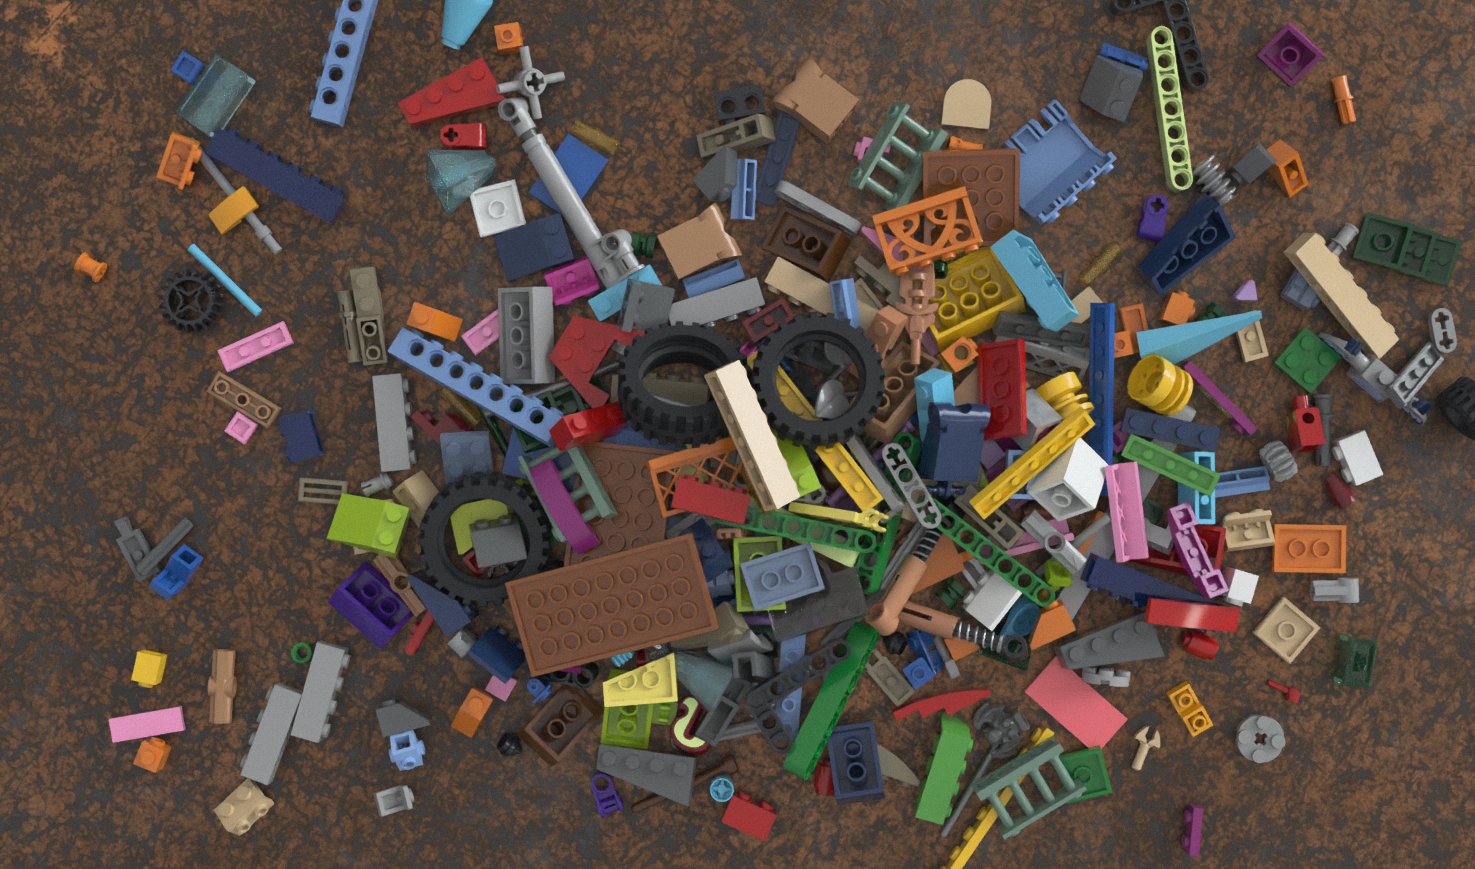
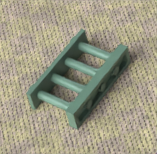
M895 102L890 106L886 114L887 117L859 165L851 172L850 180L847 184L850 187L861 190L865 185L884 198L886 203L882 209L885 211L909 203L922 180V151L939 150L948 135L941 128L929 127L926 130L908 117L906 112L910 106L907 103ZM900 123L921 137L922 141L917 150L912 149L894 136ZM888 144L909 158L910 162L904 171L881 156ZM876 165L898 179L892 192L869 177Z
M555 446L534 460L527 456H519L518 459L521 463L519 465L520 471L526 478L528 477L553 526L551 529L552 533L558 541L569 544L546 508L529 471L550 458L553 460L564 452L569 453L573 460L571 465L559 471L563 478L561 481L575 473L580 474L583 480L582 486L569 493L573 502L586 494L591 495L594 501L593 507L581 514L585 522L596 516L612 519L618 515L583 446L561 452Z
M1054 735L971 785L981 801L984 799L990 801L1001 819L1002 824L997 826L1004 840L1008 837L1016 836L1021 829L1069 800L1079 798L1087 790L1079 777L1075 780L1071 779L1059 758L1060 753L1064 750ZM1047 761L1051 762L1064 784L1062 788L1053 793L1038 770L1039 766ZM1025 774H1030L1044 797L1032 806L1017 782ZM1005 786H1009L1023 809L1022 812L1012 818L997 796V791Z

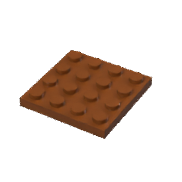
M1019 148L922 151V200L965 186L982 237V246H992L1012 230L1019 232ZM963 203L956 204V219L968 220ZM937 210L934 213L936 219L947 220V217L941 218L943 215L942 210ZM922 215V244H924V215ZM936 225V228L931 231L932 246L940 238L945 225ZM954 225V229L958 228L964 233L957 234V241L963 242L968 240L971 235L970 229L965 225ZM949 240L944 247L952 246Z

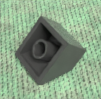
M1096 55L1079 100L1102 115L1125 122L1143 79L1142 70Z
M506 514L499 516L495 520L479 519L473 524H469L473 552L478 568L527 559L517 516Z

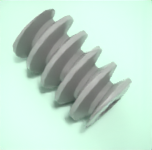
M1213 154L1194 166L1192 175L1193 177L1200 176L1196 182L1197 185L1205 184L1201 192H1210L1209 196L1222 206L1239 194L1232 195L1236 189L1235 186L1227 187L1231 181L1230 178L1221 179L1226 172L1224 170L1216 171L1220 163L1211 164L1215 157Z

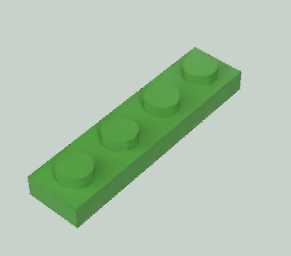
M1133 434L1130 435L1121 454L1123 457L1134 462L1137 461V463L1210 497L1221 477V474Z

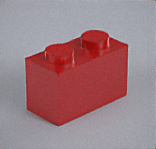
M739 791L738 794L733 792V796L729 799L723 812L721 822L766 841L777 816L776 810L773 809L774 806L762 800L760 803L751 800L752 796L745 792Z

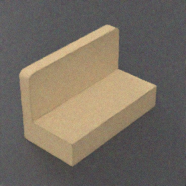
M423 470L402 482L392 491L402 506L410 508L411 518L418 528L428 506L436 494L439 493Z

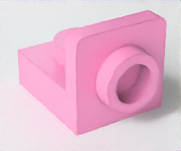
M863 137L862 142L856 143L853 156H857L856 163H860L864 152L867 151L873 139ZM888 144L885 148L883 154L881 155L882 157L883 155L888 156L891 147L890 144Z

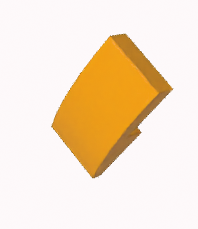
M242 186L208 215L223 235L241 223L242 218L259 206L247 188Z
M1187 681L1166 692L1170 702L1192 737L1213 726L1206 710L1198 701Z

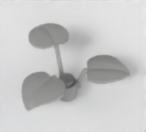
M824 342L826 357L832 364L840 366L833 375L827 378V382L816 387L818 397L814 417L831 420L849 409V402L846 397L856 396L858 391L844 392L842 383L835 380L845 369V365L852 364L853 360L841 348Z

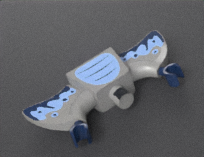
M1320 332L1317 337L1351 365L1345 373L1379 403L1387 397L1389 398L1384 390L1397 376L1379 359L1363 355L1360 350L1364 345L1354 338L1347 342L1326 333ZM1413 396L1402 409L1417 424L1422 426L1427 421L1426 413L1433 406L1424 397L1418 399Z

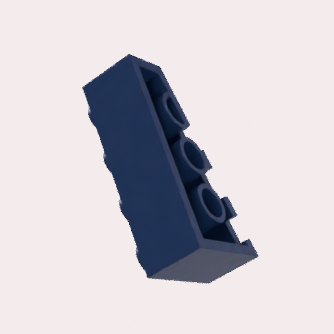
M1205 193L1200 196L1136 267L1147 286L1157 294H1163L1236 238L1221 205Z

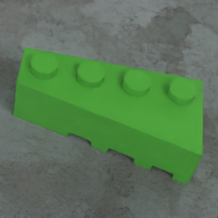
M941 713L939 718L941 732L940 734L935 733L932 753L935 754L934 757L930 756L927 761L925 774L928 776L922 779L915 804V818L943 825L945 817L949 818L951 815L953 804L950 802L952 796H956L958 793L959 782L957 780L959 774H964L966 768L964 758L966 752L970 753L972 750L973 739L970 736L969 722L967 720Z

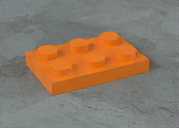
M1272 524L1275 544L1272 546V572L1346 573V525Z

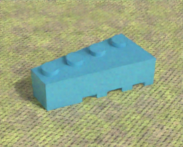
M1012 230L990 247L1026 297L1028 305L1036 311L1039 316L1038 321L1045 329L1048 328L1057 332L1079 316L1076 308L1031 238Z

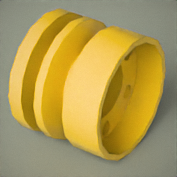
M1152 354L1141 359L1133 368L1128 379L1127 389L1132 399L1148 406L1149 409L1168 417L1181 411L1187 404L1192 394L1193 380L1185 370L1173 365L1170 361L1159 355Z
M1068 372L1053 378L1035 390L1063 420L1080 406L1088 414L1094 410L1092 403L1086 402L1089 398L1086 393L1075 396L1082 388L1075 372Z

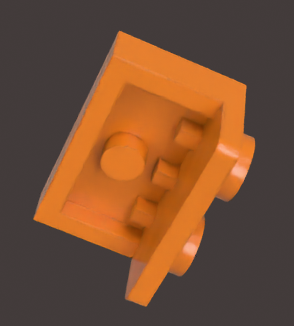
M172 132L156 178L178 185L180 190H183L185 185L190 186L195 172L191 171L193 162L198 164L202 154V150L198 149L200 141Z

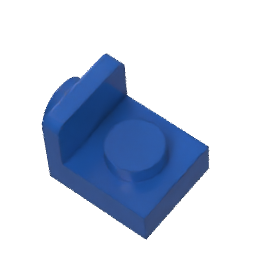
M919 657L910 664L906 662L900 666L915 690L935 676L923 657Z

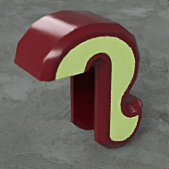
M689 694L684 696L678 704V708L683 714L673 720L670 727V735L675 747L690 756H700L710 750V745L691 734L704 707L697 695Z

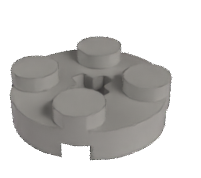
M1096 667L1082 668L1081 676L1083 682L1098 685L1108 684L1115 687L1129 686L1130 671L1116 670V673H1114V668L1099 667V671H1096Z
M1256 714L1244 718L1236 730L1235 744L1238 751L1245 758L1256 763L1273 760L1280 754L1286 743L1280 724L1273 718L1265 715ZM1256 733L1265 734L1264 743L1255 744L1254 741L1257 739Z

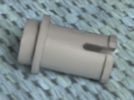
M384 472L380 473V476L361 483V487H365L363 492L367 497L384 489L390 490V487L394 486L391 475Z

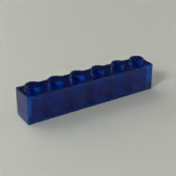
M219 127L217 128L204 153L335 225L348 202L347 199L342 197L344 195L343 191L334 186H331L330 189L322 185L323 180L310 174L309 178L301 174L303 169L291 162L288 166L281 163L282 157L270 150L265 154L259 150L261 146L250 139L247 142L238 138L240 134L228 127L225 131Z
M1090 553L1080 578L1087 582V588L1100 592L1101 588L1109 591L1108 596L1120 601L1122 597L1130 599L1129 604L1141 609L1144 605L1147 606L1148 598L1185 600L1188 602L1225 606L1093 553ZM1195 629L1205 634L1207 631L1206 629Z

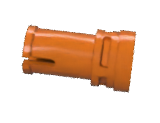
M950 136L946 150L982 149L983 144L962 141L961 138Z

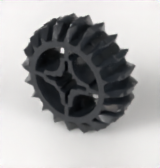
M184 269L183 277L180 273L175 272L174 277L176 280L167 278L166 281L170 286H162L161 289L166 291V294L158 296L159 299L165 300V303L160 304L159 308L167 310L162 314V317H170L168 325L176 324L175 329L177 331H181L184 328L185 333L190 334L192 328L195 333H200L201 327L204 330H209L208 321L215 325L217 321L213 316H222V313L217 311V308L225 307L224 303L218 302V299L225 297L224 294L216 293L222 288L221 285H213L216 279L214 277L208 278V273L204 271L199 275V270L193 269L191 274L188 269ZM190 282L202 284L191 292L182 287ZM206 291L209 296L208 308L203 304V299L207 295ZM176 294L180 298V304L177 307V311L175 309L174 303ZM187 296L195 298L194 301H196L195 305L197 307L188 305L190 302H188L189 298ZM191 311L201 315L200 318L192 321H186L182 318L184 314H189Z

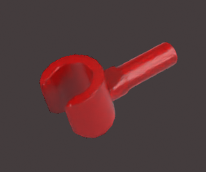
M1271 680L1268 681V686L1286 693V701L1299 702L1300 692L1297 689L1282 686Z

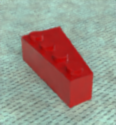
M483 57L398 102V105L411 127L417 128L499 106V103L505 97L503 93H497V82Z

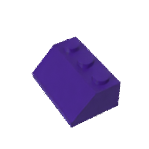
M367 561L336 589L328 601L331 606L380 650L395 637L414 615L400 595L392 590L390 582Z

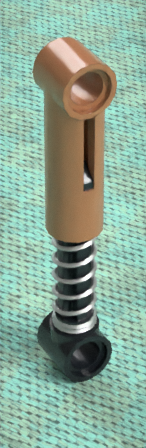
M940 496L936 498L937 501L958 517L964 518L966 512L954 502L956 499L953 496H950L948 499H942ZM944 516L941 519V526L949 527L953 522L952 516ZM929 528V530L924 531L925 536L920 538L921 543L916 545V551L911 552L912 555L907 554L878 603L873 604L865 614L866 622L881 635H890L899 624L898 615L928 568V565L925 563L926 559H930L929 554L934 552V546L939 545L938 539L943 538V532L938 528Z
M910 601L906 602L898 615L899 623L949 640L958 637L959 640L965 639L967 643L974 642L975 646L980 644L984 649L989 647L991 651H997V653H1000L1001 656L1006 657L1012 663H1020L1028 656L1026 640L1020 635L1004 636L1001 634L998 636L994 632H986V629L984 631L980 630L978 626L974 628L970 624H962V621L959 623V617ZM1013 644L1022 646L1021 652L1017 654H1012L1009 648Z

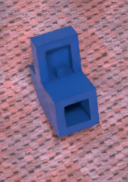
M184 544L170 557L165 569L151 581L149 588L169 601L175 594L179 595L198 570L203 557Z

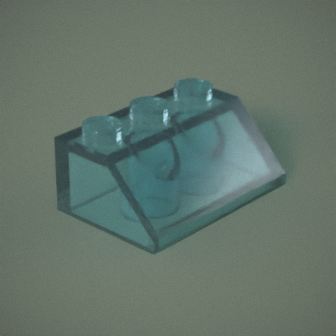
M215 54L175 113L216 140L256 81L224 58Z

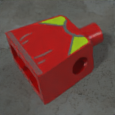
M1307 396L1294 397V410L1286 415L1289 451L1291 454L1315 451L1326 444L1318 407L1309 408Z

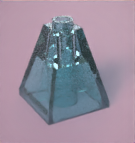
M429 150L426 155V179L447 215L458 208L493 176V169L496 168L493 156L487 155L485 150Z
M677 649L676 652L671 650L669 654L674 653L676 677L708 711L712 712L734 675L733 663L721 662L713 657Z

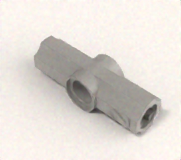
M1035 509L1028 513L1019 524L1072 575L1087 561L1065 539L1063 534L1052 527ZM1055 535L1059 543L1057 547L1051 549L1048 546V539Z

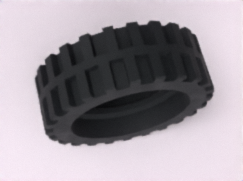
M810 312L809 317L802 318L801 314L793 316V320L789 323H786V321L781 322L775 332L771 331L766 336V340L763 345H760L754 360L751 385L757 394V400L762 411L766 414L770 430L773 428L777 431V437L783 441L785 438L794 441L793 445L800 447V444L809 445V449L816 450L818 446H826V449L833 448L837 443L841 442L843 445L849 442L851 437L854 435L858 436L864 427L871 422L884 393L885 385L883 383L886 374L885 368L881 366L882 355L880 352L876 353L874 349L876 343L872 337L867 339L863 335L865 330L861 326L855 329L849 325L851 320L846 317L843 318V321L834 319V313L827 312L826 317H820L818 312ZM822 341L833 344L845 351L857 368L859 389L856 399L847 411L834 419L827 421L803 419L792 413L784 405L778 394L776 373L781 360L791 349L805 342Z
M676 321V325L668 326L666 322L659 324V329L653 330L652 327L646 329L643 337L636 335L633 338L632 346L628 344L625 347L624 356H621L619 361L617 395L618 406L620 409H623V418L625 421L631 420V428L635 432L642 430L644 438L649 441L652 437L658 439V444L666 446L667 443H673L675 448L683 449L684 444H691L692 448H699L702 442H707L708 445L716 443V437L719 435L724 439L729 435V430L715 399L698 406L671 405L651 395L642 385V379L652 370L671 363H689L713 371L728 363L740 360L741 365L746 369L747 378L750 383V366H747L745 353L739 354L740 346L736 342L731 344L727 334L722 333L719 335L715 333L716 328L708 326L707 329L701 328L700 323L693 322L692 326L683 325V321Z
M483 471L475 472L473 476L469 477L466 475L460 476L457 481L449 482L445 485L443 490L436 494L428 506L419 527L418 546L421 549L419 558L421 562H425L426 575L428 577L432 575L436 580L434 585L439 590L442 587L449 592L447 596L454 600L455 596L464 599L462 604L469 606L471 601L479 602V607H487V604L490 602H495L496 606L502 605L506 599H509L505 586L506 582L542 572L550 550L551 525L548 524V516L545 510L542 509L538 496H533L528 491L529 487L523 483L521 486L514 482V477H500L499 472L483 475ZM477 499H491L504 503L513 509L520 517L525 528L527 559L520 560L512 570L495 578H477L458 569L446 552L444 532L450 516L467 502Z

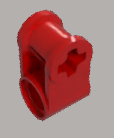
M485 123L449 124L444 126L440 132L441 140L448 149H487ZM451 132H454L455 136H457L453 139V142H450L447 138Z

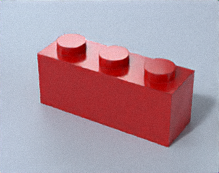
M617 401L563 416L549 432L561 452L615 436L629 423V420L625 421L623 418V409L619 408Z
M685 474L684 479L678 477L671 505L672 508L744 525L751 495L746 494V489L733 486L731 491L723 489V484L709 480L707 485L699 483V478Z

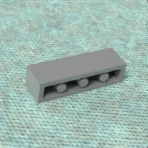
M757 277L673 303L669 313L671 326L676 325V321H683V325L691 326L693 322L700 323L702 328L707 329L708 326L715 327V322L722 319L725 320V323L739 319L738 314L747 312L748 316L761 311V307L765 306V302Z
M402 373L372 376L381 472L414 469L413 464L417 463L416 451L412 450L411 440H414L415 436L413 426L409 425V416H412L411 402H407L406 394L410 392L409 379L405 378V374Z
M323 640L317 642L291 736L316 743L328 737L331 724H328L330 714L334 715L337 707V701L334 700L337 691H341L344 682L341 674L343 668L347 669L351 655L347 654L349 648Z
M281 682L269 688L265 700H268L266 709H262L257 718V722L260 723L257 732L253 731L249 739L250 751L243 756L240 767L243 768L241 776L265 785L273 782L293 728L303 693L302 690Z

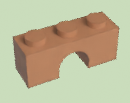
M890 305L876 312L865 335L867 339L872 337L876 343L874 349L876 353L880 352L883 358L881 365L888 357L885 354L892 342L899 338L908 320L907 316ZM852 362L848 372L859 378L857 368L854 362Z

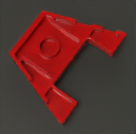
M573 316L549 358L592 408L603 406L607 403L610 395L590 384L592 377L615 340L625 346L628 344L632 346L633 338L636 335L643 337L645 332L632 329L631 333L621 331L617 325Z

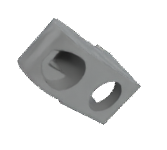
M1144 517L1148 547L1169 555L1174 545L1169 524L1164 529L1151 524Z
M464 626L446 645L460 658H463L479 639Z

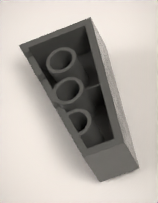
M1140 610L1053 645L1061 668L1068 670L1164 657L1165 655L1153 624L1145 622L1146 611Z
M601 744L599 745L596 769L685 806H690L697 757Z

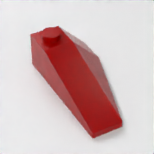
M1203 524L1195 525L1194 528L1213 569L1219 568L1221 571L1226 528ZM1175 544L1169 555L1148 547V558L1127 560L1189 576L1178 555Z

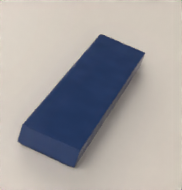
M779 110L774 126L776 141L769 143L756 185L755 203L775 208L778 198L774 191L778 183L784 179L801 123L792 115Z

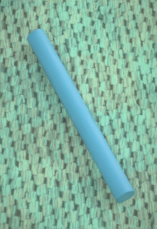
M192 244L187 249L255 317L260 315L263 310L195 244Z

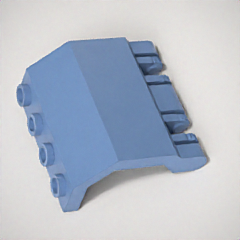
M1055 99L1046 105V109L1043 108L1039 111L1041 117L1051 126L1049 130L1045 131L1036 120L1031 118L1028 121L1029 125H1023L1010 137L1011 141L1007 139L1004 142L1006 148L1020 149L1019 208L1040 225L1045 221L1048 224L1053 222L1060 215L1058 210L1062 206L1070 207L1078 199L1076 194L1082 189L1084 192H1087L1096 184L1094 178L1100 173L1102 176H1105L1114 168L1112 162L1117 159L1111 151L1105 154L1097 149L1073 123L1068 112Z

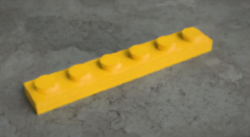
M1081 406L973 497L969 503L983 519H986L1090 430L1095 423L1086 410Z

